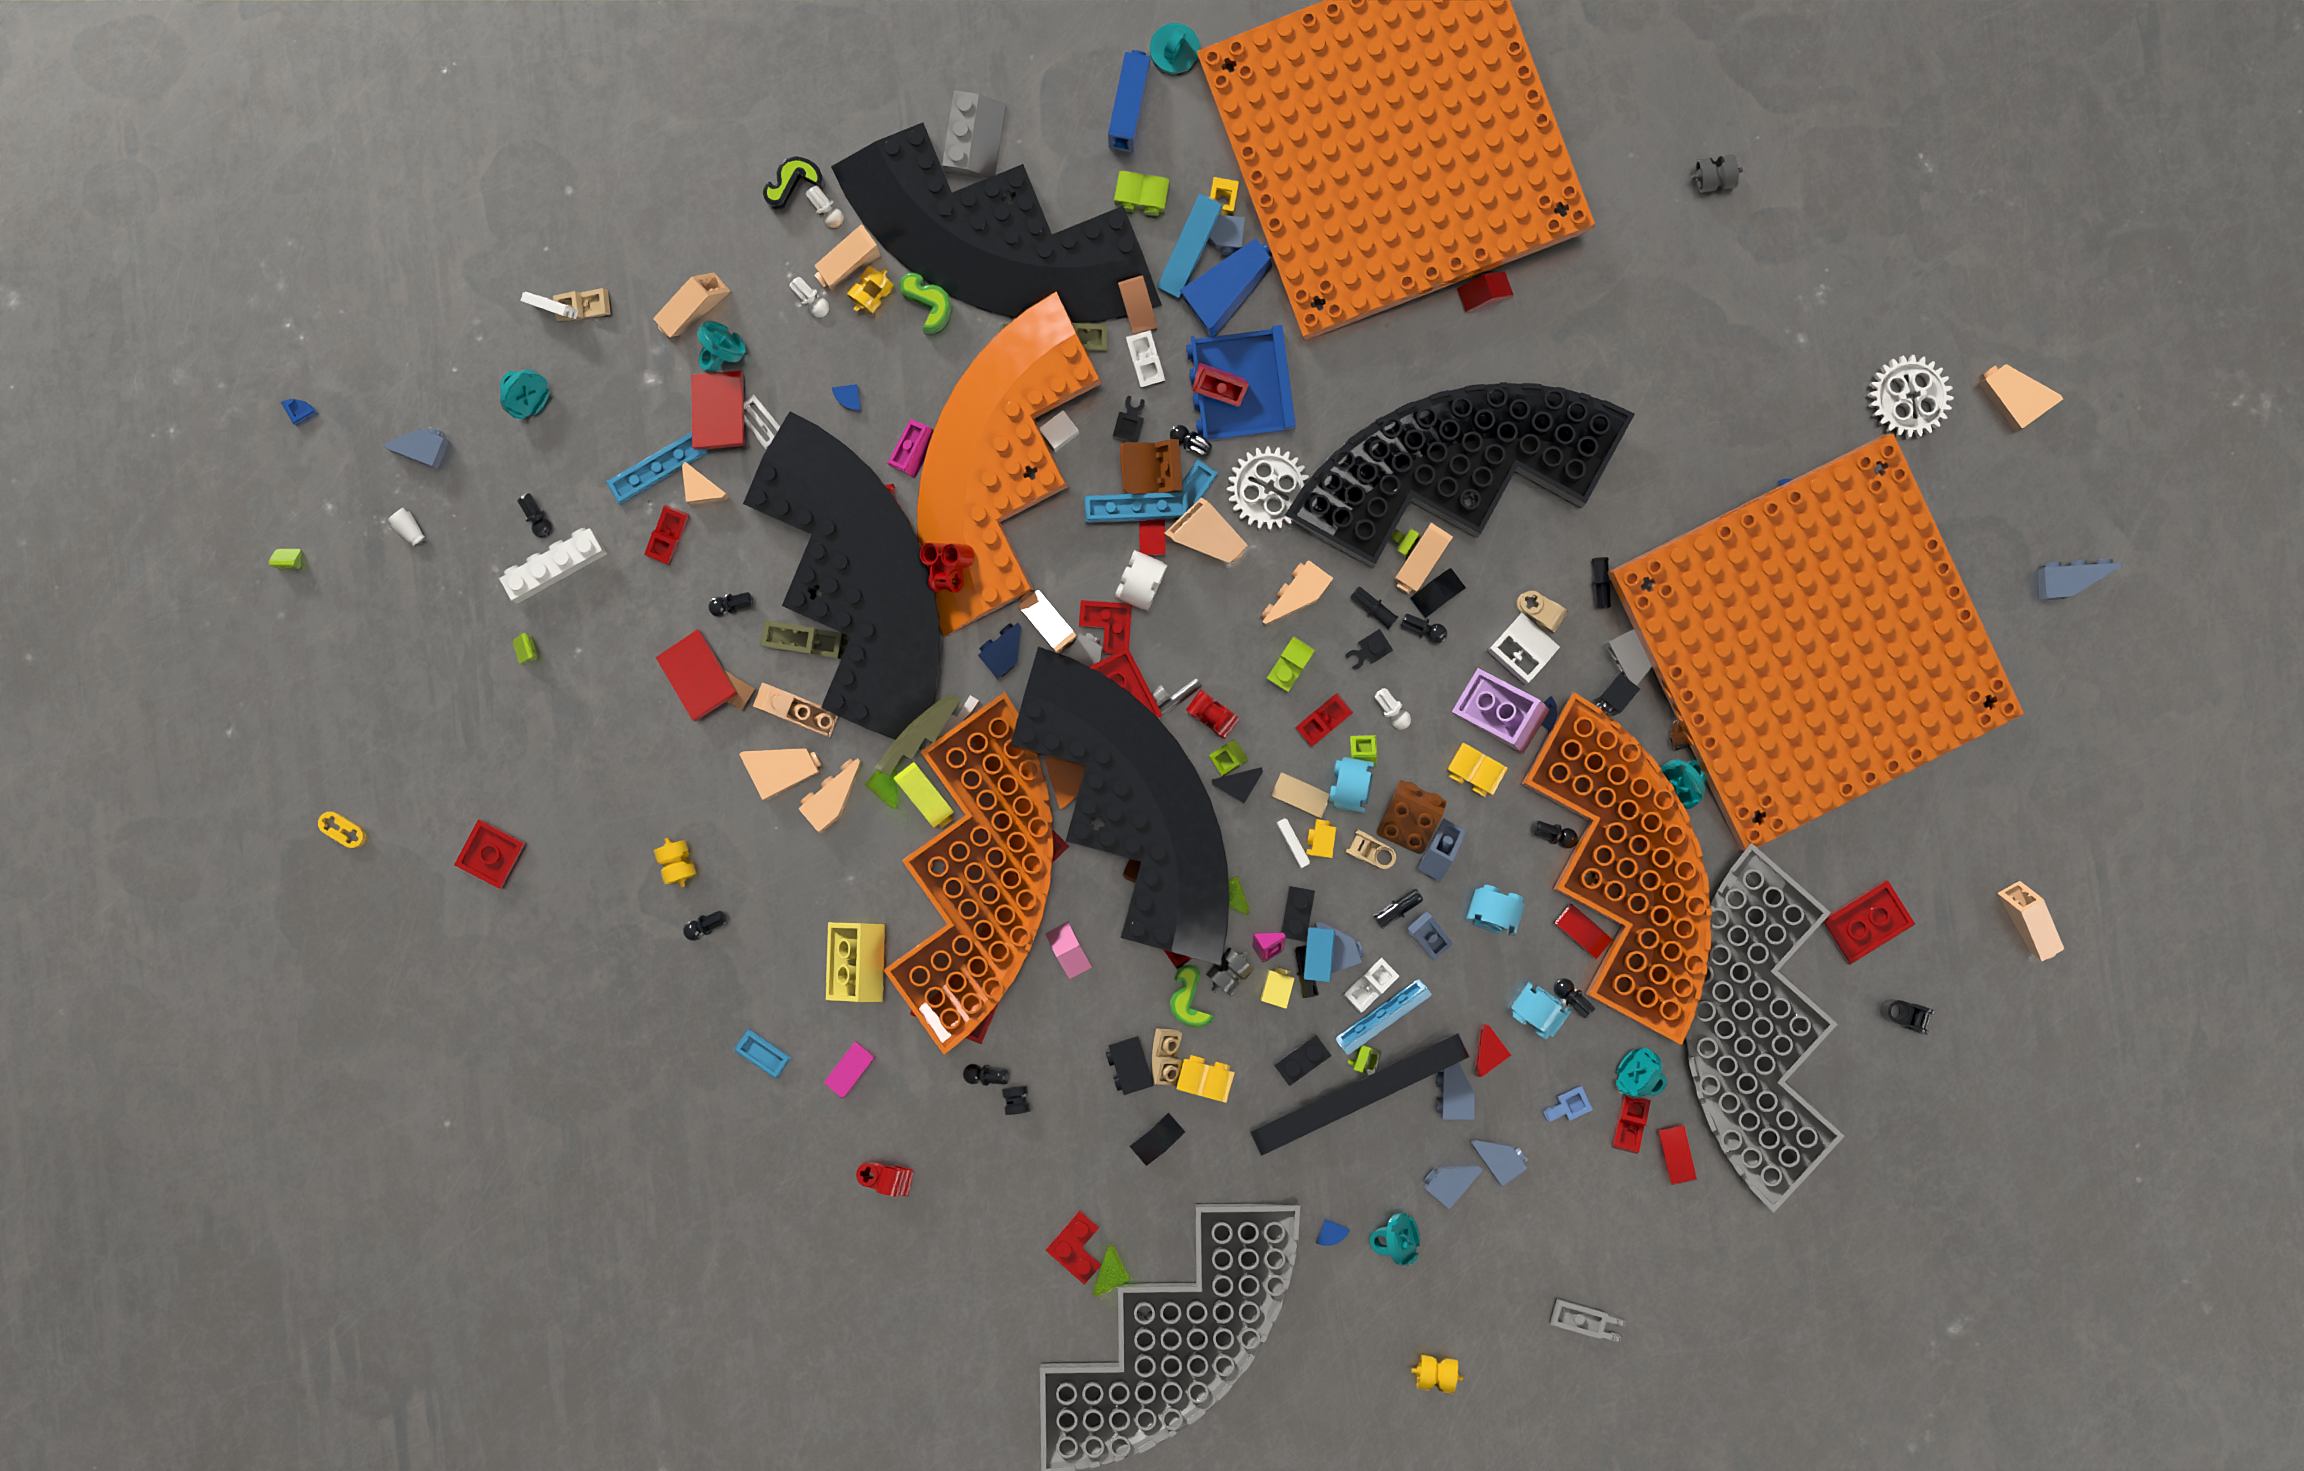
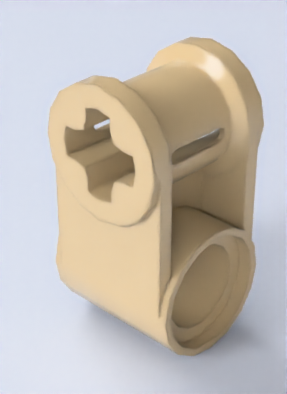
M1527 591L1517 599V608L1521 613L1553 634L1568 613L1564 607L1536 591ZM1532 597L1534 599L1532 603L1535 607L1527 608L1525 599Z
M1356 829V837L1350 849H1346L1345 853L1378 869L1386 870L1391 868L1396 860L1394 850L1377 841L1376 838ZM1364 841V844H1363L1361 850L1358 851V848H1359L1361 842ZM1380 851H1388L1390 853L1391 862L1389 864L1382 865L1377 861V854Z

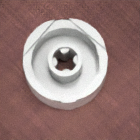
M1134 550L1129 561L1132 568L1126 567L1121 581L1125 582V584L1120 583L1114 597L1148 611L1168 565Z

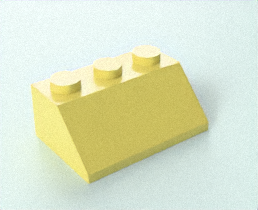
M828 922L825 1000L883 1002L885 924Z

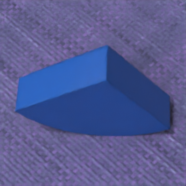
M857 384L832 387L835 398L842 406L852 411H861Z
M288 399L281 402L294 425H298L318 413L312 405L302 400Z
M1552 696L1543 702L1550 709L1541 724L1548 732H1550L1557 720V705Z
M1326 1219L1316 1244L1324 1246L1337 1244L1348 1235L1350 1229Z

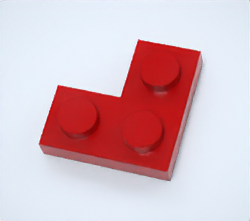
M1081 600L1079 627L1104 628L1103 654L1113 655L1127 647L1129 649L1132 605L1128 603Z
M1079 1210L1045 1251L1085 1285L1102 1264L1083 1248L1099 1227Z

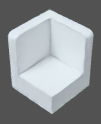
M1063 410L1040 427L1041 433L1050 443L1054 452H1057L1079 435V430Z

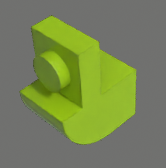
M1293 636L1266 679L1288 693L1315 652V649Z

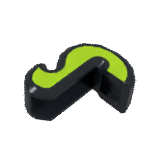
M798 156L786 158L777 169V184L773 185L771 182H767L763 189V196L768 206L774 210L784 209L800 178L814 186H819L823 190L825 181L818 166L806 158Z

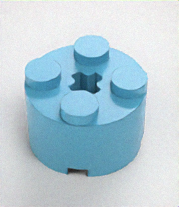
M1343 757L1342 761H1336L1334 775L1338 777L1337 786L1332 785L1329 801L1334 803V808L1365 813L1366 808L1362 807V803L1368 804L1373 778L1369 768L1374 769V762Z
M1484 885L1483 888L1476 889L1466 920L1470 922L1474 919L1473 925L1501 934L1502 929L1509 930L1508 935L1515 936L1525 907L1523 903L1524 897L1514 893H1509L1508 896L1498 893L1499 889L1491 885Z
M1529 981L1511 1006L1514 1010L1512 1016L1523 1024H1526L1528 1021L1534 1025V1031L1547 1040L1549 1036L1554 1037L1572 1010L1567 1007L1564 1011L1560 1000L1539 986L1534 990L1532 988L1533 983Z

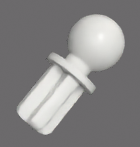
M819 186L811 187L806 192V196L817 208L816 213H824V222L828 227L837 228L841 226L844 221L842 211L830 206L834 201L832 199L829 200Z
M796 277L789 287L802 300L801 304L805 305L808 303L809 311L814 317L821 318L826 316L829 312L827 300L822 297H816L815 295L818 291L816 289L812 290L801 277Z
M1386 688L1379 690L1375 695V699L1383 708L1385 717L1391 716L1392 726L1398 730H1404L1409 727L1411 716L1407 711L1400 709L1402 707L1401 702H1396Z

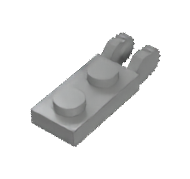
M1557 1299L1550 1324L1601 1340L1605 1338L1621 1342L1622 1336L1614 1332L1604 1331L1606 1322H1609L1619 1327H1625L1627 1321L1610 1316L1606 1312Z

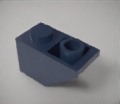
M1012 623L1008 624L999 632L1001 636L993 642L990 639L979 648L981 650V653L978 654L979 658L998 681L1019 664L1022 627L1019 623H1016L1014 626Z

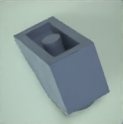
M1219 215L1208 239V242L1216 251H1221L1222 255L1230 256L1242 248L1245 217Z
M429 427L428 431L419 428L387 442L384 448L438 470L449 441L443 438L444 433Z
M1444 818L1429 844L1418 870L1441 881L1457 854L1466 830Z
M1322 922L1315 923L1316 928L1334 929ZM1336 929L1332 973L1362 963L1360 957L1365 956L1360 941L1355 943L1353 937Z
M1477 1139L1470 1141L1502 1187L1528 1169L1524 1164L1528 1160L1520 1148L1514 1150L1510 1145Z
M1478 1165L1440 1167L1437 1171L1433 1169L1424 1179L1426 1182L1424 1188L1450 1210L1483 1169Z

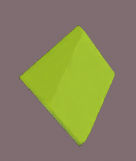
M277 549L271 556L269 565L276 569H300L302 567L301 549Z
M523 633L513 640L519 664L537 660L538 656L531 635Z
M1376 735L1350 736L1351 758L1374 762V767H1376Z
M1235 739L1209 755L1222 777L1248 761V758Z

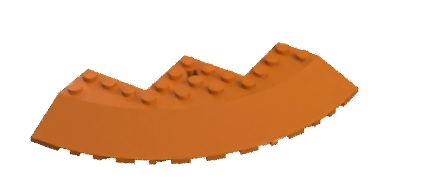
M1057 292L1024 311L1004 327L976 356L957 382L943 407L929 441L921 472L917 502V540L921 547L929 542L966 544L972 547L975 555L972 565L963 568V586L958 593H951L949 590L935 592L937 611L940 615L939 628L943 637L1016 601L1026 593L1035 591L1001 522L1069 487L1035 418L1102 384ZM1030 469L1038 470L1035 473L1036 478L1034 480L1027 477Z
M1005 692L920 751L925 761L965 816L907 856L902 862L947 925L883 971L943 1055L966 1038L983 1021L1014 981L1036 936L1050 886L1053 834L1047 783L1038 755L1010 746L1019 714ZM937 860L938 863L944 862L946 864L943 867L944 872L942 874L938 871L932 872L931 869L934 868V861Z
M1573 692L1546 737L1521 785L1589 821L1553 888L1555 891L1621 926L1585 995L1682 1045L1694 1019L1698 1001L1701 998L1705 975L1707 974L1709 950L1711 949L1710 924L1712 911L1709 901L1708 876L1704 868L1701 847L1684 805L1680 802L1672 783L1668 781L1654 758L1617 721L1609 717L1599 707ZM1592 872V878L1596 881L1587 885L1584 878L1585 874Z

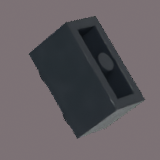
M1620 672L1609 680L1594 698V701L1598 703L1596 706L1602 709L1604 713L1615 716L1624 710L1639 692L1640 688Z
M1288 886L1280 933H1284L1287 939L1306 942L1315 890Z
M1313 1034L1273 1063V1065L1290 1087L1331 1057V1054L1318 1036Z
M1138 1035L1108 1045L1110 1050L1105 1051L1109 1066L1115 1065L1117 1075L1113 1076L1117 1091L1122 1090L1123 1094L1127 1095L1154 1086Z

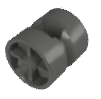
M1734 154L1719 156L1716 161H1713L1712 158L1697 159L1696 174H1692L1691 178L1692 180H1697L1701 193L1715 191L1718 186H1721L1722 189L1737 188L1739 173L1743 172V168H1738Z
M1229 947L1222 956L1221 965L1214 964L1206 973L1214 981V987L1211 989L1214 993L1218 989L1220 991L1223 989L1228 995L1232 996L1240 987L1239 981L1241 979L1246 980L1255 970L1246 962L1248 960L1246 958L1249 955L1248 952L1244 951L1243 954H1237Z

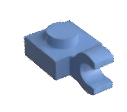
M1578 1086L1557 1096L1560 1104L1546 1109L1543 1113L1547 1121H1553L1563 1115L1570 1121L1593 1109L1582 1086Z

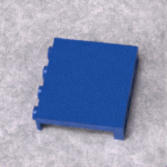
M1282 325L1272 326V329L1214 336L1212 338L1195 339V336H1191V344H1186L1188 360L1193 359L1194 369L1189 370L1191 385H1194L1199 363L1246 379L1249 383L1240 407L1200 393L1193 395L1194 410L1200 411V420H1196L1198 435H1203L1205 441L1295 430L1296 424Z

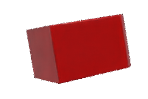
M1505 271L1484 274L1457 288L1465 313L1514 296Z
M1485 1024L1481 1025L1474 1073L1477 1077H1483L1511 1056L1492 1028Z

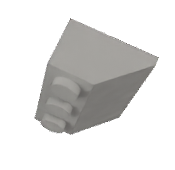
M954 90L942 162L944 173L984 179L995 175L1006 104L980 94Z

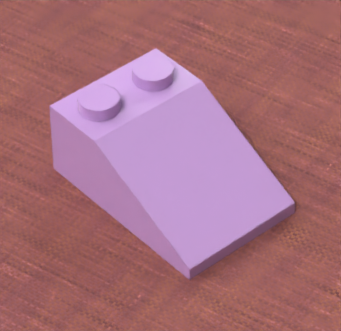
M1478 668L1452 710V713L1524 754L1550 709L1541 700Z

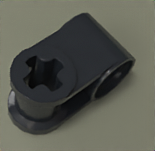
M1895 999L1886 1000L1882 1004L1881 1015L1886 1021L1903 1026L1911 1031L1928 1035L1927 1027L1930 1017L1935 1013V1010ZM1897 1004L1900 1007V1014L1894 1018L1891 1014V1009Z

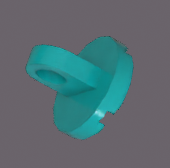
M1168 23L1160 27L1153 34L1150 42V56L1154 65L1162 72L1171 75L1185 73L1191 70L1197 63V51L1200 50V43L1196 33L1188 26L1180 23Z
M716 321L704 322L697 331L698 340L703 345L699 354V365L703 370L712 372L717 371L724 360L728 362L741 360L746 351L741 337L735 332L733 334L726 331L728 327Z
M526 369L518 372H507L500 382V403L502 408L513 418L526 419L525 416L530 414L535 415L542 409L548 399L547 380L535 370Z
M1670 760L1661 767V771L1668 781L1672 783L1674 791L1685 809H1691L1702 801L1705 795L1704 782L1706 778L1697 760L1688 762Z
M1646 1047L1639 1051L1635 1049L1628 1053L1618 1066L1617 1074H1619V1077L1616 1080V1085L1620 1092L1630 1098H1641L1645 1095L1656 1096L1662 1093L1667 1086V1078L1662 1073L1660 1057Z
M1407 1213L1392 1215L1387 1227L1378 1228L1370 1236V1246L1375 1253L1390 1255L1397 1265H1412L1419 1256V1253H1416V1247L1420 1246L1419 1229L1416 1221L1412 1217H1408ZM1379 1236L1385 1237L1388 1247L1380 1243Z

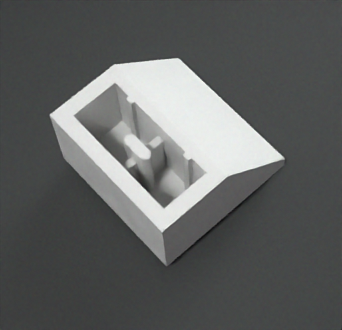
M1521 613L1487 651L1526 685L1545 666L1560 646Z

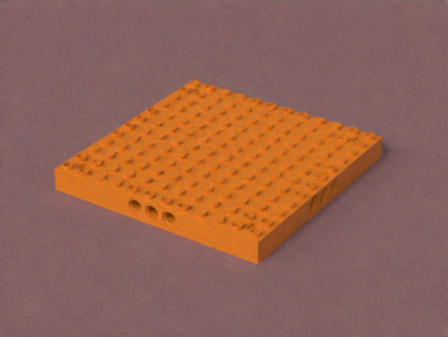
M1324 0L1197 51L1305 341L1584 234L1595 228V222L1510 0ZM1228 63L1235 66L1233 67L1234 71L1229 73L1226 67ZM1558 206H1561L1562 209H1568L1564 217H1561L1560 213H1554L1557 212ZM1320 299L1321 303L1326 302V304L1322 305L1324 309L1320 311L1316 307L1312 308L1315 305L1314 301Z
M1884 434L1607 572L1739 849L1745 851L1751 843L1759 847L2024 714L1894 434ZM1880 464L1882 468L1879 470V473H1875L1874 469ZM1643 578L1644 580H1650V584L1647 585L1648 590L1641 588V585L1644 583ZM1985 697L1990 698V701L1987 702L1988 706H1983V703L1986 702ZM1754 812L1761 813L1758 816V822L1752 820L1755 817Z

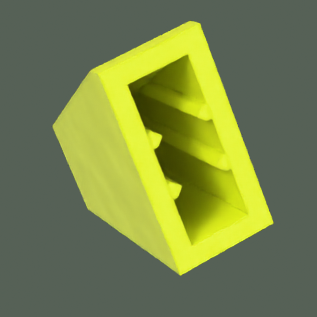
M913 762L894 777V780L933 828L936 829L940 826L943 829L954 820L952 815L956 812L918 764Z

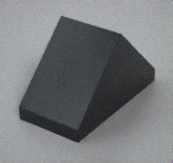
M1449 568L1414 594L1410 600L1426 619L1465 590L1466 587L1452 568Z
M1260 767L1212 779V786L1244 804L1262 775L1263 770Z
M1168 1112L1129 1147L1147 1166L1166 1152L1185 1131Z

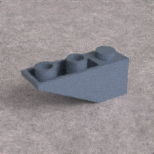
M2113 559L2096 560L2097 564L2087 565V560L2072 561L2071 566H2061V562L2045 563L2044 568L2037 570L2039 601L2073 597L2122 567V563H2113Z
M1459 1062L1441 1070V1072H1437V1087H1441V1098L1436 1100V1112L1441 1113V1118L1446 1120H1474L1475 1093Z

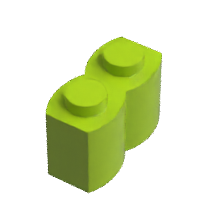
M1119 171L1114 204L1119 207L1124 206L1126 212L1142 209L1144 214L1150 216H1158L1159 213H1165L1170 179L1129 171Z

